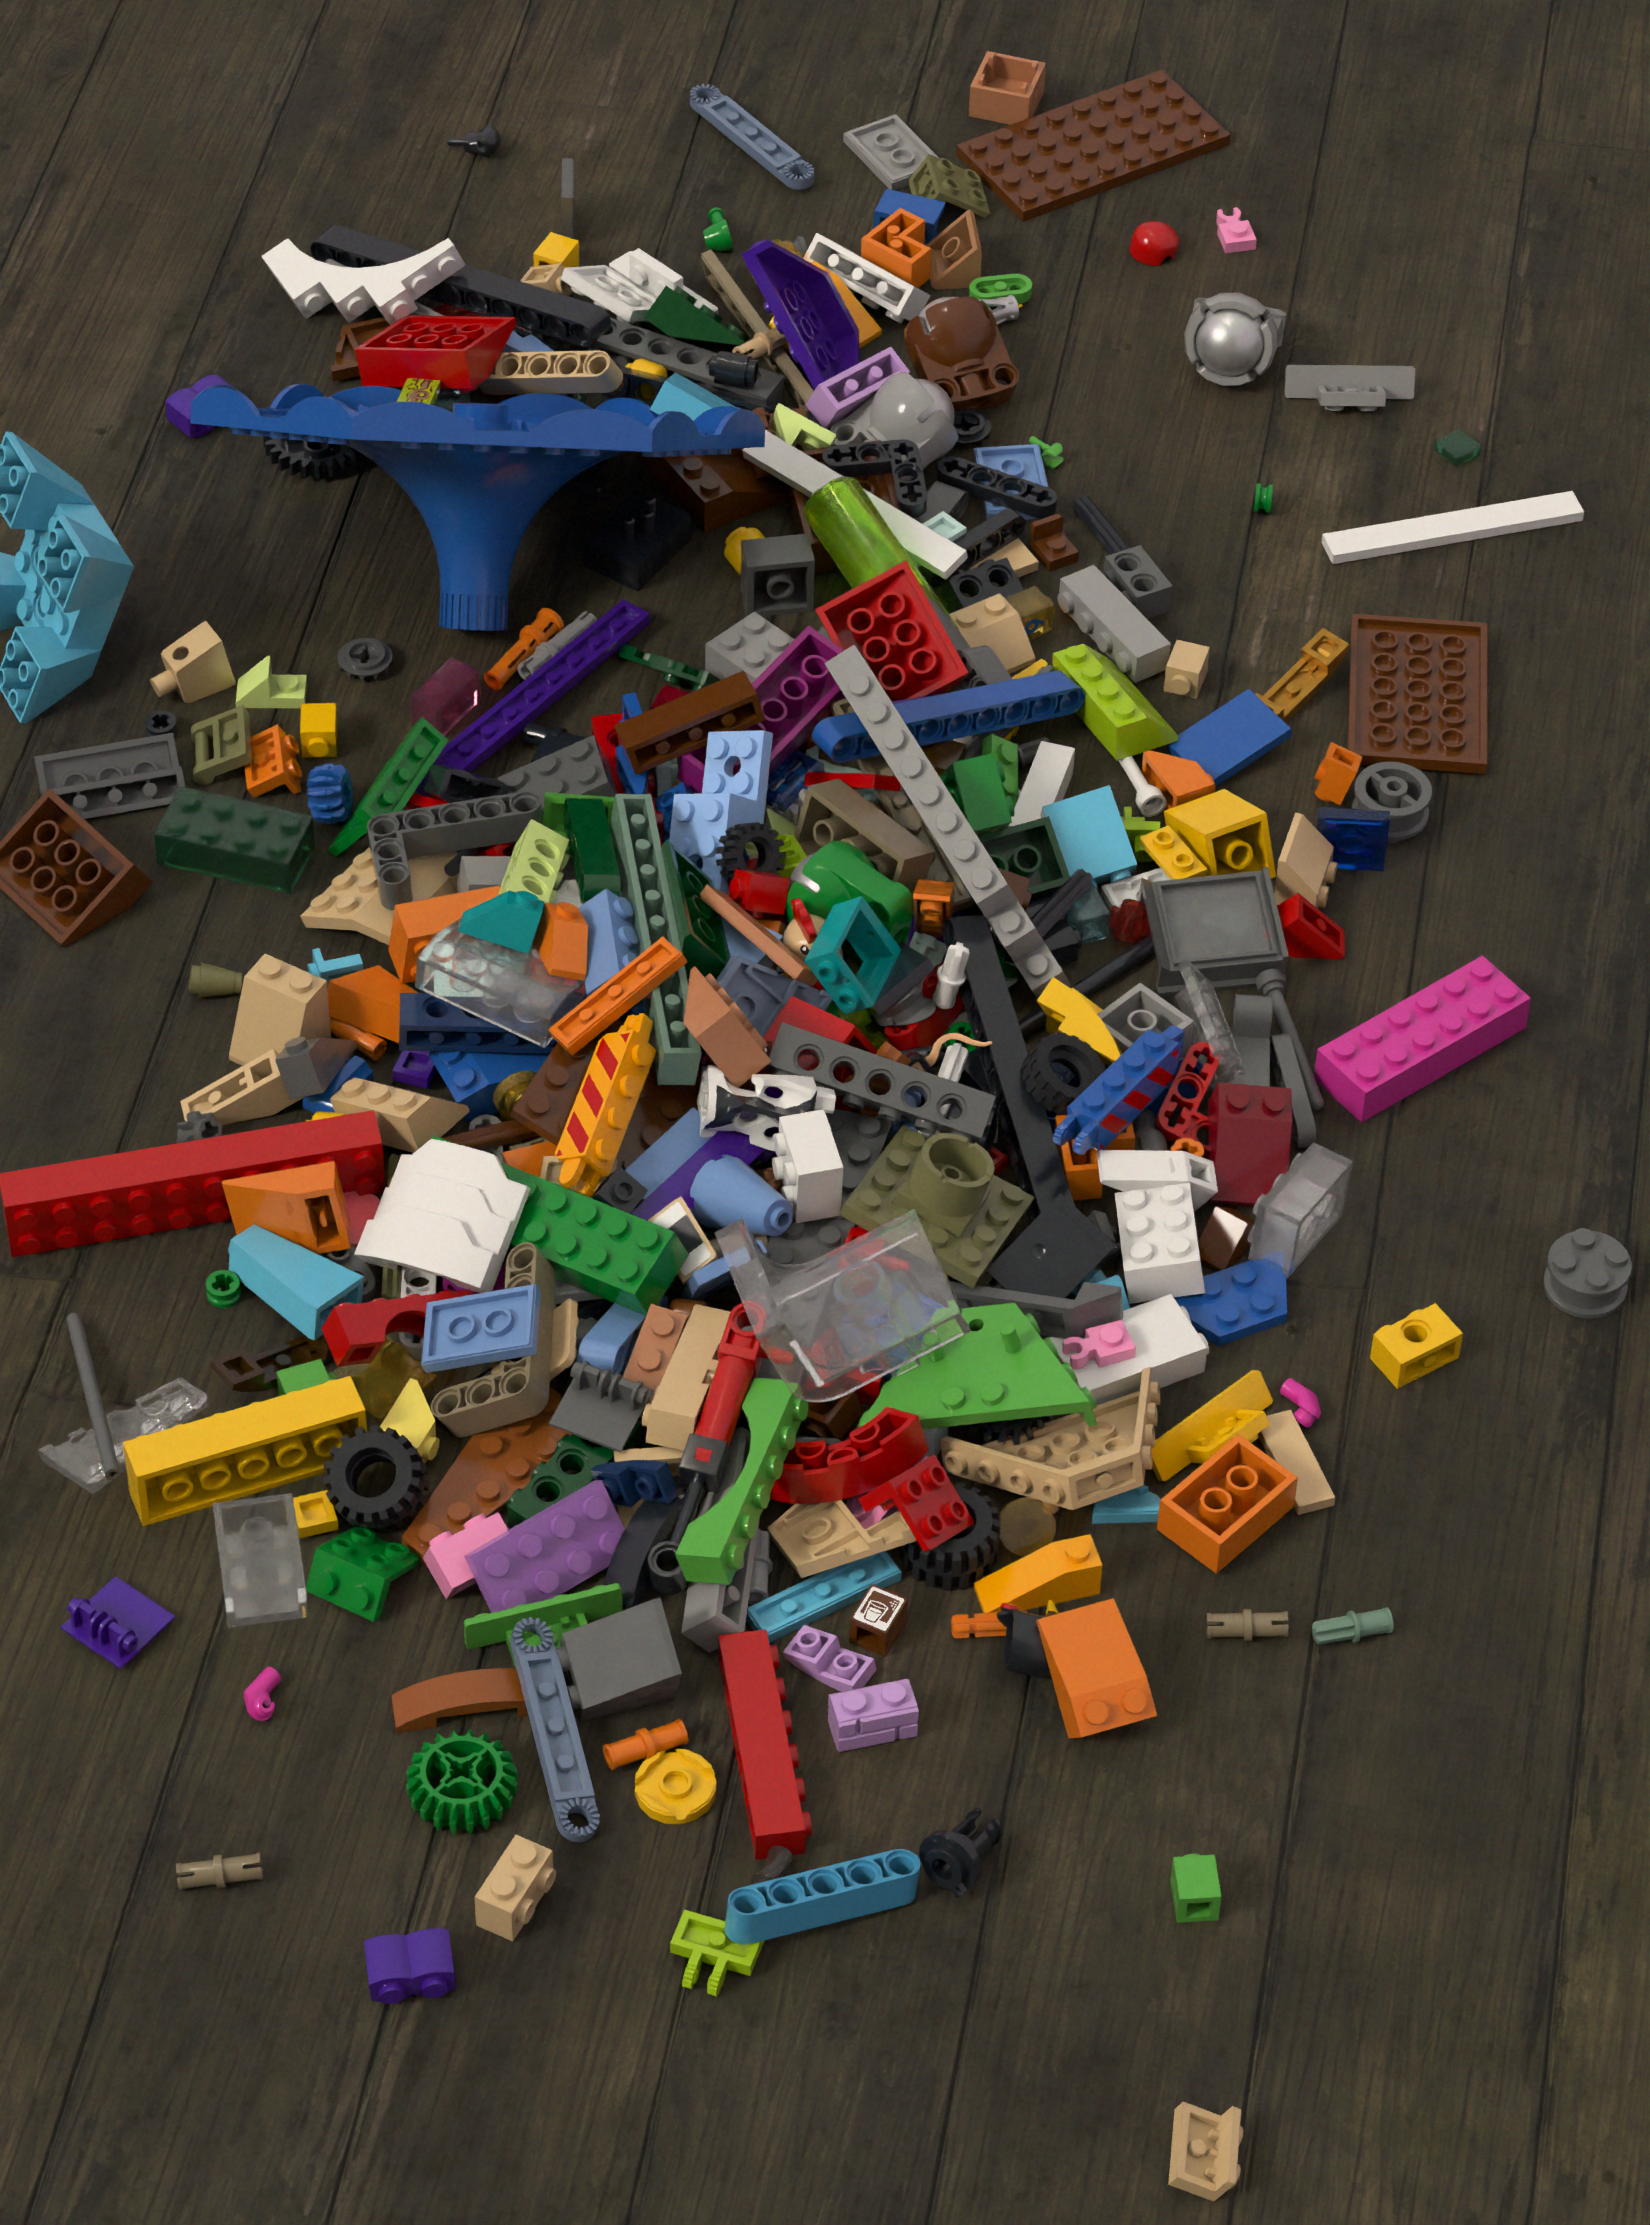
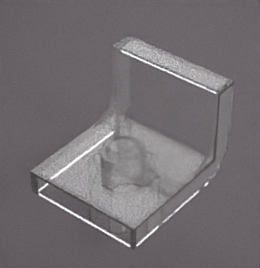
M915 1209L817 1259L795 1265L781 1264L768 1258L743 1218L715 1232L757 1340L791 1393L804 1401H832L888 1373H891L892 1377L895 1378L921 1364L920 1357L971 1332L928 1232Z

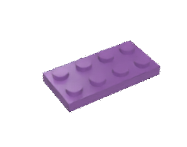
M594 1480L466 1554L464 1557L491 1613L513 1608L519 1604H531L552 1599L607 1568L625 1529L602 1480Z

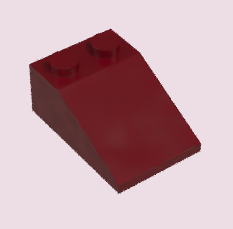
M1218 1082L1208 1100L1209 1160L1214 1162L1218 1192L1210 1198V1203L1283 1209L1286 1200L1292 1132L1291 1088Z

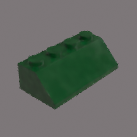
M667 840L662 845V853L681 951L687 960L684 966L688 985L690 971L693 967H696L704 977L711 973L716 980L731 956L721 915L703 901L699 895L706 885L714 888L713 881Z

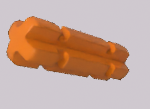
M998 1612L975 1613L974 1618H968V1614H956L951 1618V1632L954 1638H969V1634H974L975 1637L1006 1636V1627L998 1621Z

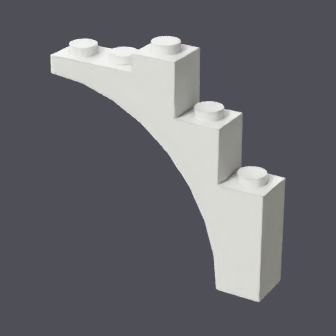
M288 238L262 255L274 277L305 319L333 301L348 323L373 306H376L388 323L392 325L418 309L414 300L465 266L464 261L449 238L427 251L405 260L374 267H341L317 261L301 252Z

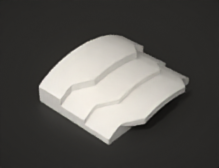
M430 1139L412 1155L401 1154L389 1188L385 1187L374 1219L367 1220L354 1255L370 1264L396 1270L397 1266L400 1265L445 1277L460 1288L470 1289L479 1293L491 1292L530 1188L507 1179L498 1157L494 1154L450 1142Z

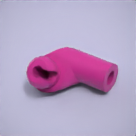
M1288 1378L1282 1385L1280 1394L1299 1406V1409L1294 1413L1296 1421L1306 1428L1311 1427L1315 1418L1319 1419L1321 1415L1319 1400L1312 1391L1294 1379Z
M266 1667L244 1691L243 1696L249 1716L258 1721L268 1720L275 1710L274 1701L271 1702L269 1694L281 1682L282 1678L278 1671L272 1667Z

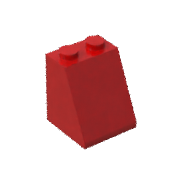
M794 996L790 997L763 1037L765 1041H772L773 1048L781 1022L873 1054H876L878 1051L855 1025ZM803 1055L797 1060L798 1065L807 1071L814 1070L819 1065L817 1059L812 1055ZM839 1067L833 1072L835 1079L841 1083L853 1074L846 1067ZM836 1096L834 1109L849 1112L855 1110L843 1104V1098Z

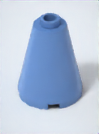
M728 1154L721 1155L724 1158L717 1161L711 1159L696 1174L691 1186L690 1197L694 1198L695 1210L691 1208V1212L699 1224L710 1229L768 1236L781 1235L790 1226L793 1217V1208L790 1202L741 1159Z

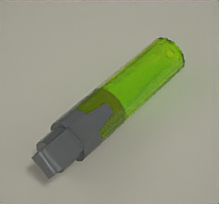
M853 477L833 479L820 489H817L809 497L803 509L804 518L852 589L905 560L908 562L969 672V676L947 693L1012 680L1006 668L989 646L983 645L972 648L969 646L947 610L858 480Z

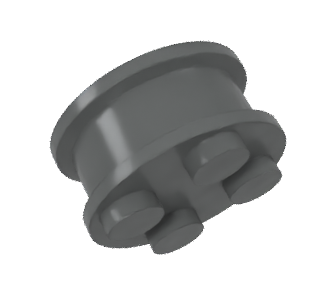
M1380 762L1368 766L1361 771L1355 781L1352 817L1356 825L1363 832L1372 837L1382 839L1386 843H1396L1399 840L1416 836L1425 828L1429 818L1428 805L1432 797V786L1429 779L1420 770L1400 762Z
M1579 1228L1574 1232L1561 1236L1553 1243L1548 1254V1267L1545 1271L1543 1284L1548 1299L1558 1309L1575 1317L1600 1318L1620 1308L1627 1295V1282L1631 1275L1632 1261L1628 1251L1619 1241L1601 1232Z

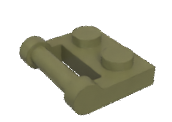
M243 705L200 721L191 727V739L195 743L196 756L193 780L196 784L209 785L214 781L215 776L252 762L250 716ZM213 736L214 758L210 759L209 742Z

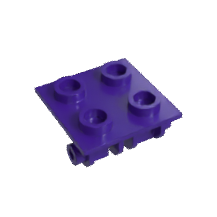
M115 1576L90 1600L86 1598H73L67 1608L71 1613V1618L61 1626V1630L121 1670L175 1619V1615Z

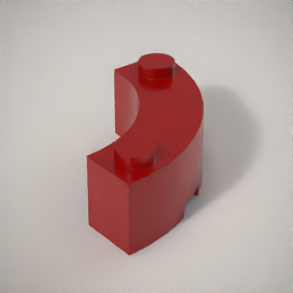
M886 1406L875 1418L851 1431L849 1434L850 1439L831 1445H826L824 1440L795 1442L793 1449L788 1451L783 1463L781 1477L776 1479L770 1493V1499L787 1502L792 1505L826 1503L847 1499L876 1489L913 1467L929 1451L919 1416Z

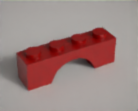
M447 1289L437 1294H411L404 1298L390 1300L378 1298L371 1302L359 1304L346 1302L332 1309L321 1329L337 1367L372 1363L385 1342V1335L389 1333L405 1332L424 1339L427 1302L472 1295L470 1289L460 1291Z

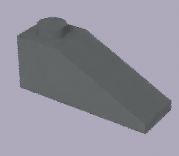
M298 1037L285 1043L284 1049L275 1061L290 1100L324 1093L358 1047L356 1041L322 1037L306 1040L305 1037Z

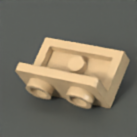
M1182 2102L1175 2108L1168 2185L1213 2202L1236 2185L1241 2170L1240 2165L1237 2163L1238 2148L1243 2137V2127L1240 2126L1241 2109L1232 2106L1220 2116L1186 2102Z

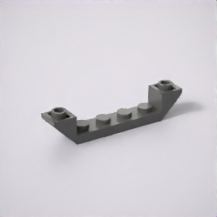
M903 1255L901 1258L902 1262L909 1263L912 1266L909 1275H902L903 1286L948 1310L1015 1302L1024 1315L1031 1313L1041 1331L1039 1335L1064 1339L1082 1337L1085 1335V1329L1123 1320L1121 1287L1084 1282L1075 1300L978 1285L973 1289L963 1283L941 1280L940 1270L914 1256Z

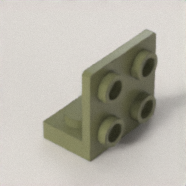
M928 154L908 180L912 195L939 200L945 203L947 201L963 209H971L975 214L987 218L990 214L980 176L971 169L965 170L954 165L946 158H937Z

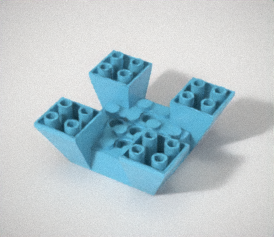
M5 432L0 445V513L10 529H25V537L20 550L15 556L0 552V631L15 627L11 639L7 642L6 653L0 666V690L20 724H27L92 677L134 566L82 484L13 432Z

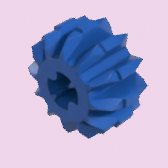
M334 763L323 764V766H315L309 773V780L306 783L308 787L306 794L309 801L308 807L311 809L312 817L318 823L336 824L340 821H346L352 814V807L354 806L353 781L350 779L349 771L343 765H335Z

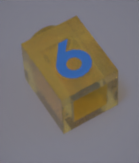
M1036 586L1005 598L1019 613L1029 640L1052 631L1053 615L1055 613L1054 604Z

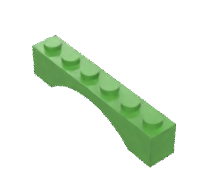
M754 1378L742 1404V1409L751 1431L750 1451L745 1467L726 1495L705 1514L688 1524L675 1553L686 1581L730 1585L736 1570L742 1566L746 1547L750 1539L754 1538L760 1515L769 1504L771 1490L776 1479L781 1477L783 1463L788 1451L793 1449L799 1426L808 1415V1401L802 1394L798 1380Z

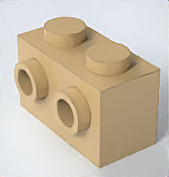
M515 1835L475 1895L476 1926L513 1942L523 1925H526L532 1918L535 1907L543 1894L547 1893L554 1883L556 1870L553 1869V1850Z

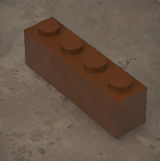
M743 670L613 726L622 751L634 774L637 775L706 746L708 732L741 731L766 719L758 695Z

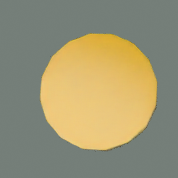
M676 1749V1752L665 1753V1750L656 1752V1755L643 1761L636 1772L635 1797L639 1807L650 1818L664 1824H685L699 1819L710 1810L716 1799L717 1781L712 1765L701 1755L687 1749Z

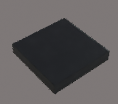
M901 941L897 944L901 952L875 1004L869 1007L878 1015H882L935 968L927 957Z

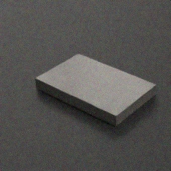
M896 114L845 132L843 136V142L891 190H898L909 186L908 180L928 154L939 158Z

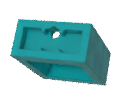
M863 896L833 905L804 961L842 1013L847 1015L872 1007L875 1004L901 949ZM845 937L863 961L856 976L838 953Z

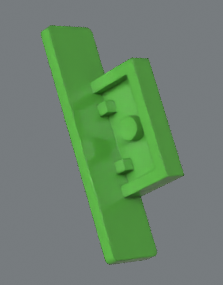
M619 1583L598 1585L592 1589L569 1595L561 1594L544 1601L519 1604L510 1609L476 1615L473 1618L464 1620L467 1649H474L506 1641L516 1669L510 1637L516 1623L520 1622L521 1619L533 1617V1619L539 1618L541 1622L545 1621L546 1626H550V1631L553 1633L555 1649L560 1648L563 1633L588 1624L587 1621L610 1616L622 1611L621 1586ZM525 1632L521 1634L523 1643L526 1642L527 1646L530 1644L531 1647L533 1645L537 1647L542 1643L540 1637L535 1633Z

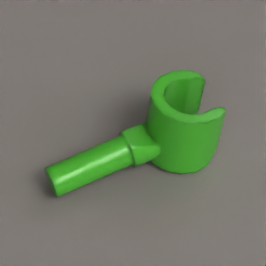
M1035 436L1030 437V444H1039L1040 450L1043 452L1041 454L1043 463L1048 468L1054 469L1064 461L1063 457L1059 456L1063 451L1060 443H1054L1050 446Z

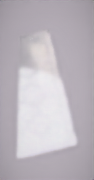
M179 1377L136 1399L137 1406L129 1410H115L107 1414L106 1417L120 1473L126 1470L123 1442L135 1439L141 1435H149L173 1428L179 1424H185L209 1405L206 1393ZM82 1427L68 1434L69 1440L54 1448L50 1443L39 1449L41 1461L93 1495L112 1481L105 1478L93 1428L85 1431Z

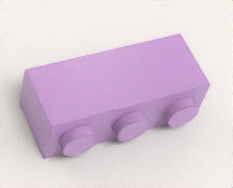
M889 347L820 383L805 405L823 428L828 429L839 420L846 419L877 393L880 386L892 375L900 372H907L909 374L910 371L893 348Z

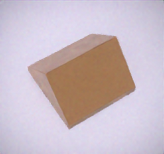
M968 209L925 245L931 248L930 282L931 287L935 290L969 288L970 283L974 279L981 277L982 250L974 212Z

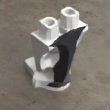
M702 1066L700 1091L697 1098L701 1119L700 1137H712L716 1134V1131H738L748 1134L751 1144L775 1151L773 1137H767L764 1132L766 1129L774 1126L779 1128V1117L823 1109L825 1113L833 1114L836 1101L834 1090L816 1086L813 1077L752 1074L751 1082L755 1084V1091H750L733 1086L717 1066ZM768 1087H778L783 1091V1094L779 1098H772L764 1092ZM742 1111L756 1113L748 1119L739 1117Z

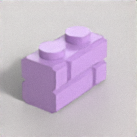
M908 1679L829 1694L828 1723L838 1752L892 1742L898 1738L901 1740L917 1736L919 1710Z

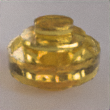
M520 1071L513 1073L496 1087L493 1093V1103L502 1117L514 1119L509 1115L537 1074L536 1072Z
M1030 1497L1017 1498L1007 1503L999 1514V1538L1002 1544L1012 1553L1025 1557L1053 1542L1056 1533L1055 1518L1051 1510L1041 1501Z

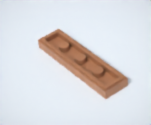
M709 885L705 886L699 894L703 901L792 978L808 986H814L818 979L801 958L728 895Z

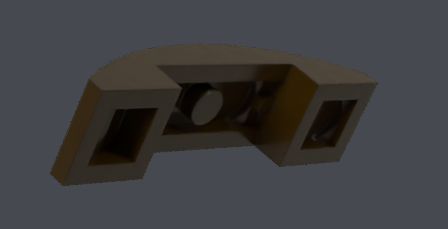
M324 1334L315 1341L304 1335L253 1356H249L244 1349L212 1360L210 1367L233 1391L260 1392L278 1388L276 1371L318 1359L322 1360L325 1367L333 1362L334 1358Z

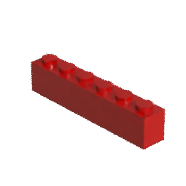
M767 1629L718 1635V1661L755 1860L805 1854V1837L812 1836L811 1818L809 1811L802 1812L800 1802H805L804 1782L802 1777L795 1778L794 1769L799 1768L796 1744H789L787 1735H792V1722L790 1711H782L781 1702L786 1701L783 1677L776 1678L774 1669H779L777 1645H769Z

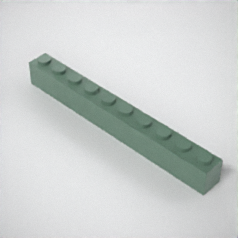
M615 794L610 830L620 873L622 895L629 901L634 912L633 921L635 933L638 937L639 955L662 936L682 953L651 794ZM684 965L642 999L644 1013L653 1021L649 1039L650 1044L657 1050L653 1061L658 1085H695L702 1053L700 1044L683 1024L688 993V981Z

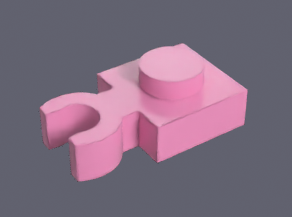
M1237 207L1233 208V216H1226L1221 209L1217 210V235L1225 253L1256 250L1257 239L1248 220L1240 221L1241 211Z
M1122 1320L1085 1329V1339L1080 1337L1066 1338L1063 1340L1062 1352L1063 1354L1078 1353L1070 1356L1069 1365L1072 1369H1080L1086 1366L1088 1361L1094 1359L1098 1367H1103L1135 1358L1136 1347Z

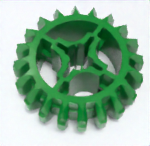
M471 1728L466 1736H458V1733L453 1729L449 1738L445 1739L437 1733L435 1744L423 1742L421 1753L413 1754L411 1759L412 1765L408 1766L406 1772L408 1782L406 1784L407 1795L411 1799V1806L414 1812H420V1817L424 1823L434 1820V1826L437 1831L447 1825L450 1826V1831L453 1835L458 1828H466L471 1835L474 1826L480 1825L487 1830L490 1825V1819L501 1822L503 1810H511L513 1798L516 1797L518 1791L516 1781L518 1773L515 1764H513V1757L510 1751H503V1745H501L500 1740L490 1743L487 1733L476 1738ZM490 1774L494 1781L489 1788H486L483 1785L484 1778ZM438 1775L441 1778L440 1785L434 1789L430 1783Z

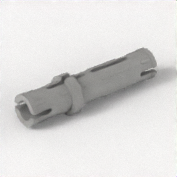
M585 611L551 640L540 643L530 657L519 663L517 670L520 676L526 680L594 624L597 618L592 613L588 614V611Z

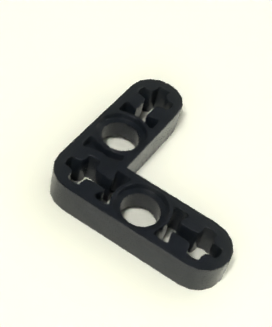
M900 439L835 445L828 447L823 452L822 464L843 477L891 473L897 509L911 518L920 517L927 511V490L919 448L913 441ZM901 455H906L908 462L902 463ZM866 456H875L879 459L873 462L864 461L862 458ZM902 476H913L916 479L909 482L902 481L900 478ZM914 494V502H910L908 495Z

